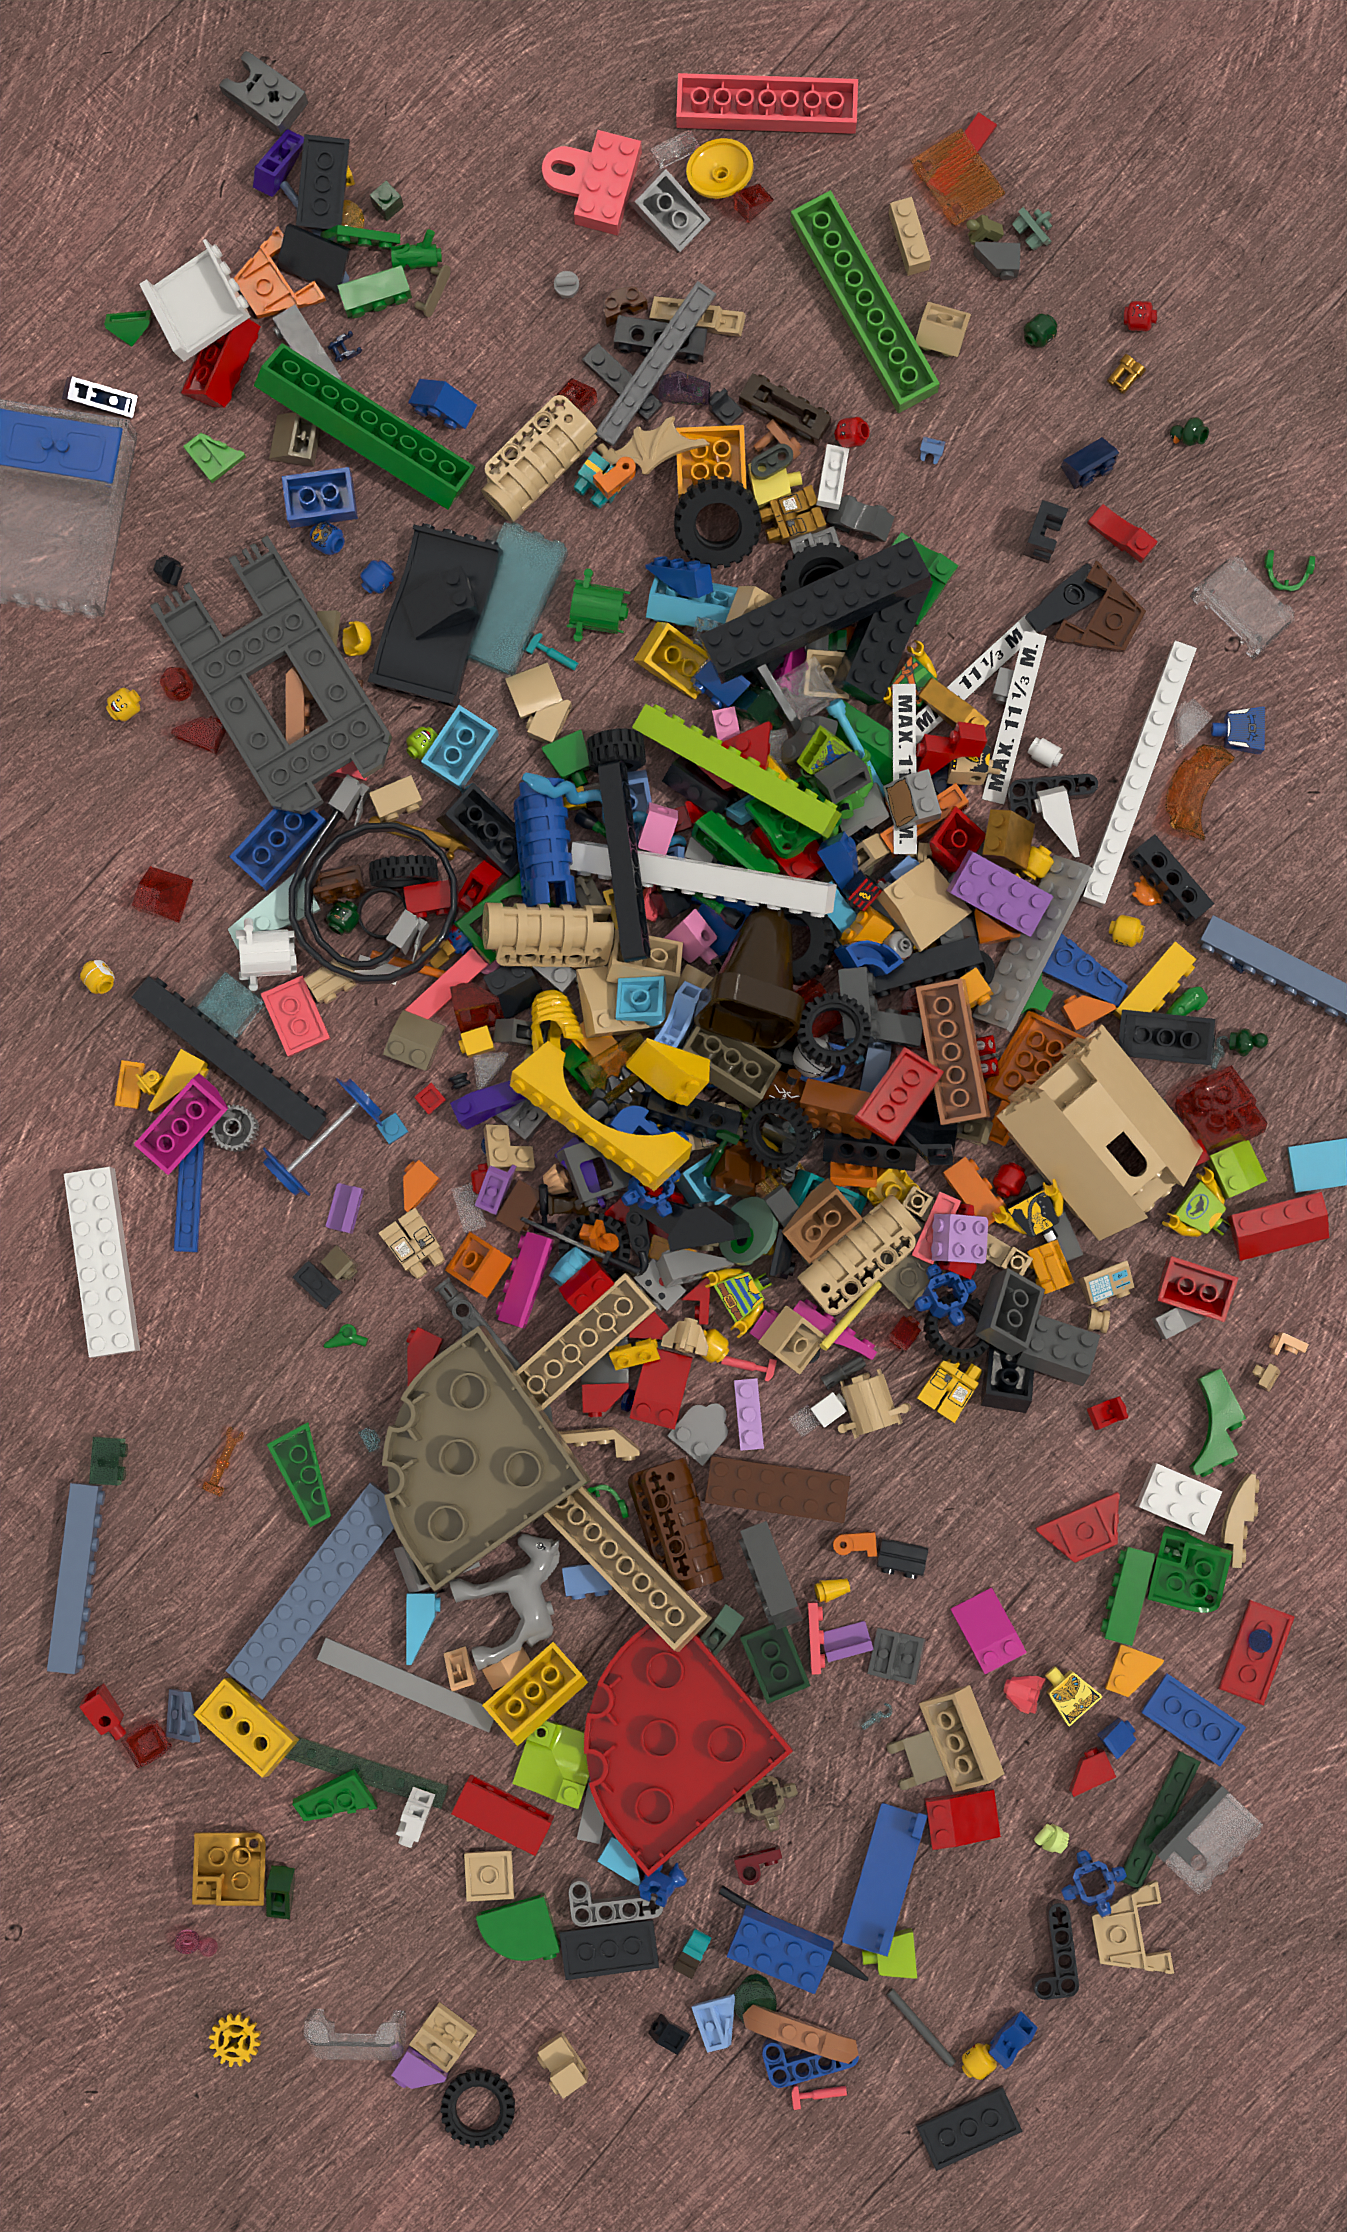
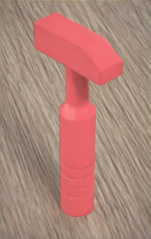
M725 1356L721 1364L749 1371L765 1372V1382H769L774 1375L777 1360L769 1359L768 1367L756 1365L751 1361Z
M794 2084L791 2091L794 2110L801 2109L800 2099L812 2098L815 2100L847 2096L846 2086L815 2089L811 2092L799 2093L798 2084Z

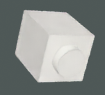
M833 1392L810 1408L824 1428L847 1411L844 1408L846 1403L840 1393L835 1395Z

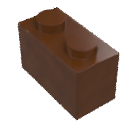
M518 1179L496 1220L520 1234L523 1230L527 1232L530 1225L522 1222L520 1219L524 1217L533 1221L531 1219L535 1210L539 1212L540 1210L539 1191Z

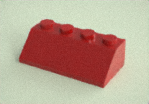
M248 318L199 351L181 394L212 407L225 408L232 398L231 394L235 385L240 380V373L244 364L249 359V353L253 344L258 339V332L261 326Z
M1322 1192L1227 1216L1239 1261L1329 1238L1328 1213Z

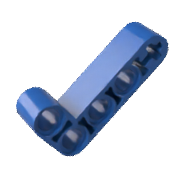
M769 2038L762 2045V2054L769 2080L777 2088L787 2087L851 2068L859 2060V2055L849 2064L843 2062L836 2063V2060L831 2059L829 2065L822 2066L818 2061L823 2056L806 2052L786 2058L780 2041ZM770 2046H776L779 2049V2053L775 2056H770L766 2050ZM799 2063H806L809 2068L806 2072L801 2073L796 2070V2066ZM781 2069L785 2071L786 2076L782 2079H776L773 2073Z

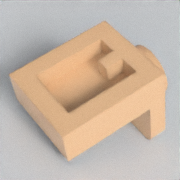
M1279 1332L1278 1336H1273L1269 1347L1272 1348L1270 1354L1278 1356L1284 1344V1350L1297 1355L1298 1351L1305 1353L1309 1344L1286 1333Z

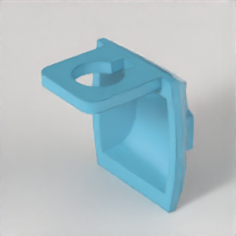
M574 1247L557 1262L549 1276L559 1286H562L589 1262L592 1257L587 1252H584V1250Z

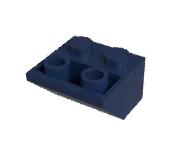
M1101 437L1064 459L1061 468L1074 489L1080 486L1085 488L1094 481L1093 478L1098 475L1103 477L1113 470L1112 467L1116 464L1119 451Z

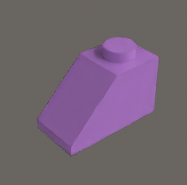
M409 2046L391 2076L395 2078L394 2081L403 2088L407 2086L413 2089L442 2083L446 2080L449 2072L446 2073Z

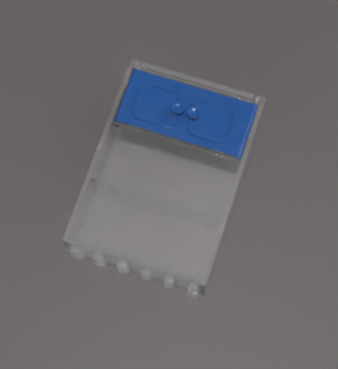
M0 399V604L14 602L17 606L30 608V605L39 606L38 608L43 611L51 612L52 609L61 610V613L67 615H74L76 612L92 619H96L97 616L104 617L138 436L130 420Z

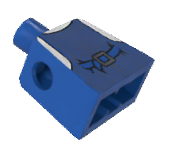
M1265 707L1227 712L1224 717V723H1212L1211 736L1224 737V748L1260 755L1265 750Z

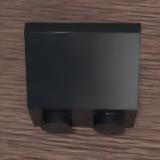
M502 966L483 977L505 1019H510L531 1008L536 995L543 992L530 966Z

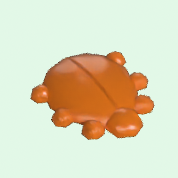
M1143 875L1140 876L1141 881L1134 883L1136 891L1132 893L1133 897H1136L1140 903L1146 906H1153L1157 903L1161 904L1163 901L1160 898V894L1147 883Z

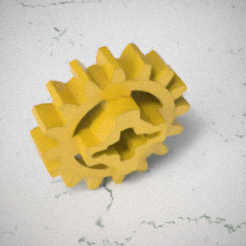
M229 2013L227 2021L221 2017L218 2020L220 2026L215 2024L212 2028L216 2033H212L209 2036V2039L214 2040L209 2046L210 2049H216L213 2055L214 2058L220 2055L222 2057L220 2063L223 2064L228 2060L229 2067H232L234 2062H237L239 2067L242 2066L243 2059L249 2063L252 2060L250 2054L256 2055L258 2053L255 2046H260L261 2041L256 2039L260 2036L261 2031L254 2030L257 2023L250 2024V2016L241 2019V2013H238L236 2018H233V2015ZM234 2025H240L243 2028H237ZM221 2032H223L222 2035L225 2037L223 2044L220 2043ZM242 2035L239 2042L236 2041L234 2043L229 2044L232 2037L236 2038ZM250 2035V2046L248 2049L246 2038ZM227 2052H235L237 2055H232Z

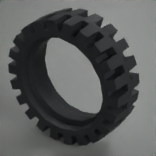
M399 855V857L390 856V858L376 859L369 863L370 883L373 887L400 889L406 886L437 882V859L427 855Z
M767 1099L757 1105L744 1120L745 1124L742 1130L746 1131L743 1134V1139H748L745 1143L746 1148L751 1147L752 1150L749 1153L752 1156L758 1155L755 1160L759 1163L764 1160L763 1165L766 1167L772 1165V1169L779 1167L780 1169H785L793 1166L808 1153L813 1142L811 1140L813 1132H809L813 1128L812 1124L806 1123L809 1117L807 1114L802 1116L801 1113L804 1110L801 1107L796 1110L797 1104L794 1102L788 1104V1099ZM773 1113L788 1120L794 1128L797 1137L796 1147L792 1152L786 1154L776 1152L765 1143L759 1130L762 1116Z
M953 1293L940 1298L938 1302L942 1301L943 1305H950V1303L957 1301L958 1298L955 1299ZM969 1295L962 1309L970 1313L978 1323L983 1305L979 1304L980 1300L978 1298L973 1300L971 1299L972 1295ZM930 1310L928 1311L924 1320L923 1332H926L924 1337L926 1341L930 1342L928 1344L929 1348L936 1350L934 1354L936 1356H943L942 1360L947 1361L950 1359V1363L956 1364L959 1362L960 1364H965L967 1361L972 1362L980 1357L989 1347L990 1343L979 1338L974 1346L968 1349L952 1347L944 1341L939 1333V1318L933 1316Z

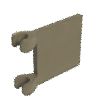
M929 1730L886 1744L887 1751L890 1754L905 1749L913 1776L898 1780L900 1789L907 1790L916 1785L947 1775Z

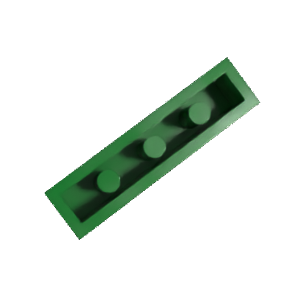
M1125 1546L1124 1550L1119 1551L1117 1563L1120 1566L1118 1573L1115 1572L1113 1575L1111 1586L1114 1587L1112 1596H1108L1105 1607L1108 1609L1107 1618H1103L1100 1625V1632H1103V1638L1133 1645L1155 1558L1154 1553Z

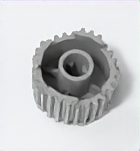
M235 1104L232 1106L228 1105L229 1109L211 1127L210 1133L213 1134L211 1137L215 1139L214 1142L225 1150L242 1152L250 1148V1144H254L253 1141L257 1140L259 1123L254 1118L255 1115L245 1107L236 1106ZM238 1123L237 1127H239V1130L231 1134L230 1126Z

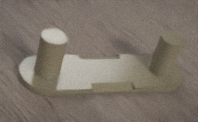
M444 265L442 268H431V274L438 276L433 291L430 293L426 303L419 301L415 303V309L424 311L425 317L432 316L451 273L450 266Z

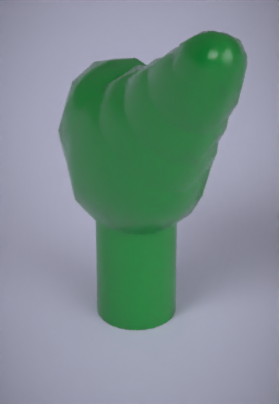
M345 1324L335 1336L324 1343L323 1347H342L353 1343L366 1347L369 1338L357 1335L356 1328L352 1324Z

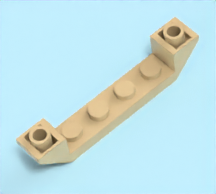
M913 1186L902 1205L917 1218L926 1222L935 1200H933L932 1196ZM988 1233L986 1260L1003 1270L1009 1268L1023 1276L1033 1258L1015 1247L1008 1246Z
M615 1427L559 1431L566 1444L573 1443L574 1446H585L589 1441H597V1444L611 1443V1439H615L616 1458L621 1457L622 1461L635 1460V1456H640V1448Z

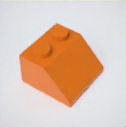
M469 1232L445 1271L488 1298L503 1273L507 1270L512 1258L472 1232Z

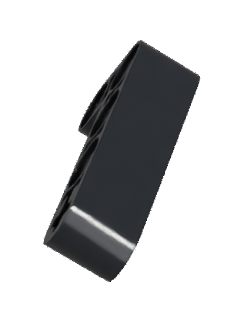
M1092 774L1015 780L1007 791L1008 810L1013 812L1018 809L1023 810L1026 813L1025 819L1029 821L1032 815L1031 803L1038 799L1036 786L1043 785L1047 790L1065 783L1070 789L1067 792L1069 800L1085 799L1095 793L1098 788V780ZM1084 782H1087V784L1091 786V788L1088 791L1086 790V787L1080 786H1082ZM1013 788H1022L1024 795L1021 797L1015 796L1012 791Z
M1054 1899L1046 1906L1054 1972L1038 1974L1032 1980V1988L1037 1997L1042 2000L1072 1997L1079 1990L1070 1912L1063 1901ZM1056 1907H1060V1909L1063 1911L1060 1912V1920L1062 1923H1058L1056 1915L1052 1913L1056 1912ZM1058 1931H1066V1939L1063 1941L1055 1940V1935ZM1061 1955H1069V1963L1066 1965L1058 1964V1959ZM1072 1979L1073 1985L1069 1989H1063L1061 1987L1063 1980ZM1041 1982H1048L1050 1985L1047 1991H1038V1985Z

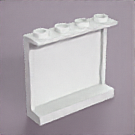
M206 239L203 242L207 249L155 285H152L147 279L139 284L173 352L184 362L251 317L246 309L249 307L247 301L238 293L240 290L239 285L229 276L231 273L230 268L225 261L222 262L220 259L223 256L216 244L212 246Z

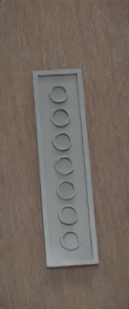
M1057 855L1053 856V865L1038 885V888L1051 894L1053 898L1031 937L1019 931L1021 933L1020 937L1010 940L995 970L993 980L988 985L994 994L990 996L991 1000L982 1006L977 1005L972 1015L974 1019L1007 1032H1012L1094 870L1089 865Z

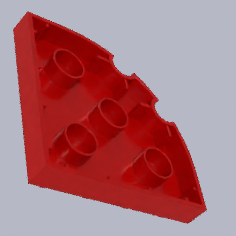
M648 1623L620 1648L600 1677L590 1711L587 1713L584 1731V1754L587 1756V1766L591 1780L589 1786L597 1808L614 1836L648 1877L793 1752L790 1744L697 1634L680 1652H677Z

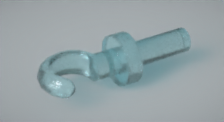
M1220 1036L1216 1040L1218 1049L1214 1050L1215 1057L1211 1065L1212 1069L1216 1070L1220 1058H1223L1225 1055L1220 1039H1224L1229 1043V1039L1226 1036Z
M888 1703L884 1704L889 1707V1713L886 1715L881 1711L878 1713L873 1712L871 1714L872 1717L861 1725L862 1729H867L874 1722L879 1723L881 1717H889L892 1714L891 1705Z

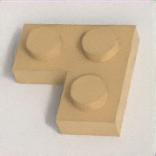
M485 1125L484 1138L488 1168L491 1165L500 1170L509 1171L513 1164L517 1166L515 1171L534 1170L532 1146H510L508 1125Z

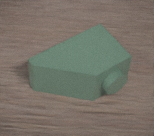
M725 1604L700 1638L716 1656L734 1635L744 1617Z

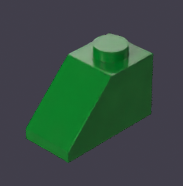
M574 1043L563 1051L566 1053L563 1064L564 1068L590 1096L595 1087L602 1088L605 1086L606 1078Z

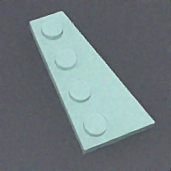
M294 874L228 928L238 950L239 939H236V930H244V920L246 918L253 920L254 929L252 932L282 930L291 925L289 921V886ZM305 877L297 893L298 921L306 918L304 915ZM313 895L314 914L318 911H321V909Z

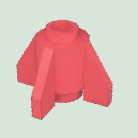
M1013 1676L1011 1680L1008 1679L1004 1686L1006 1698L1019 1711L1035 1714L1040 1690L1045 1683V1678L1039 1676Z

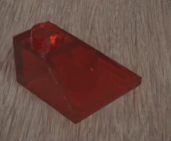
M150 866L138 884L131 906L136 910L180 923L194 880Z
M473 982L460 983L457 986L450 987L453 1008L461 1033L486 1025L488 1028L495 1027L496 1019H505L499 997Z

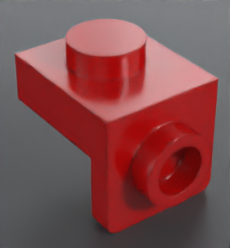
M1120 1396L1086 1409L1095 1430L1128 1418L1126 1405Z

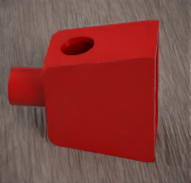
M104 1683L83 1697L79 1708L100 1735L109 1732L114 1741H117L127 1733L120 1724L124 1714Z

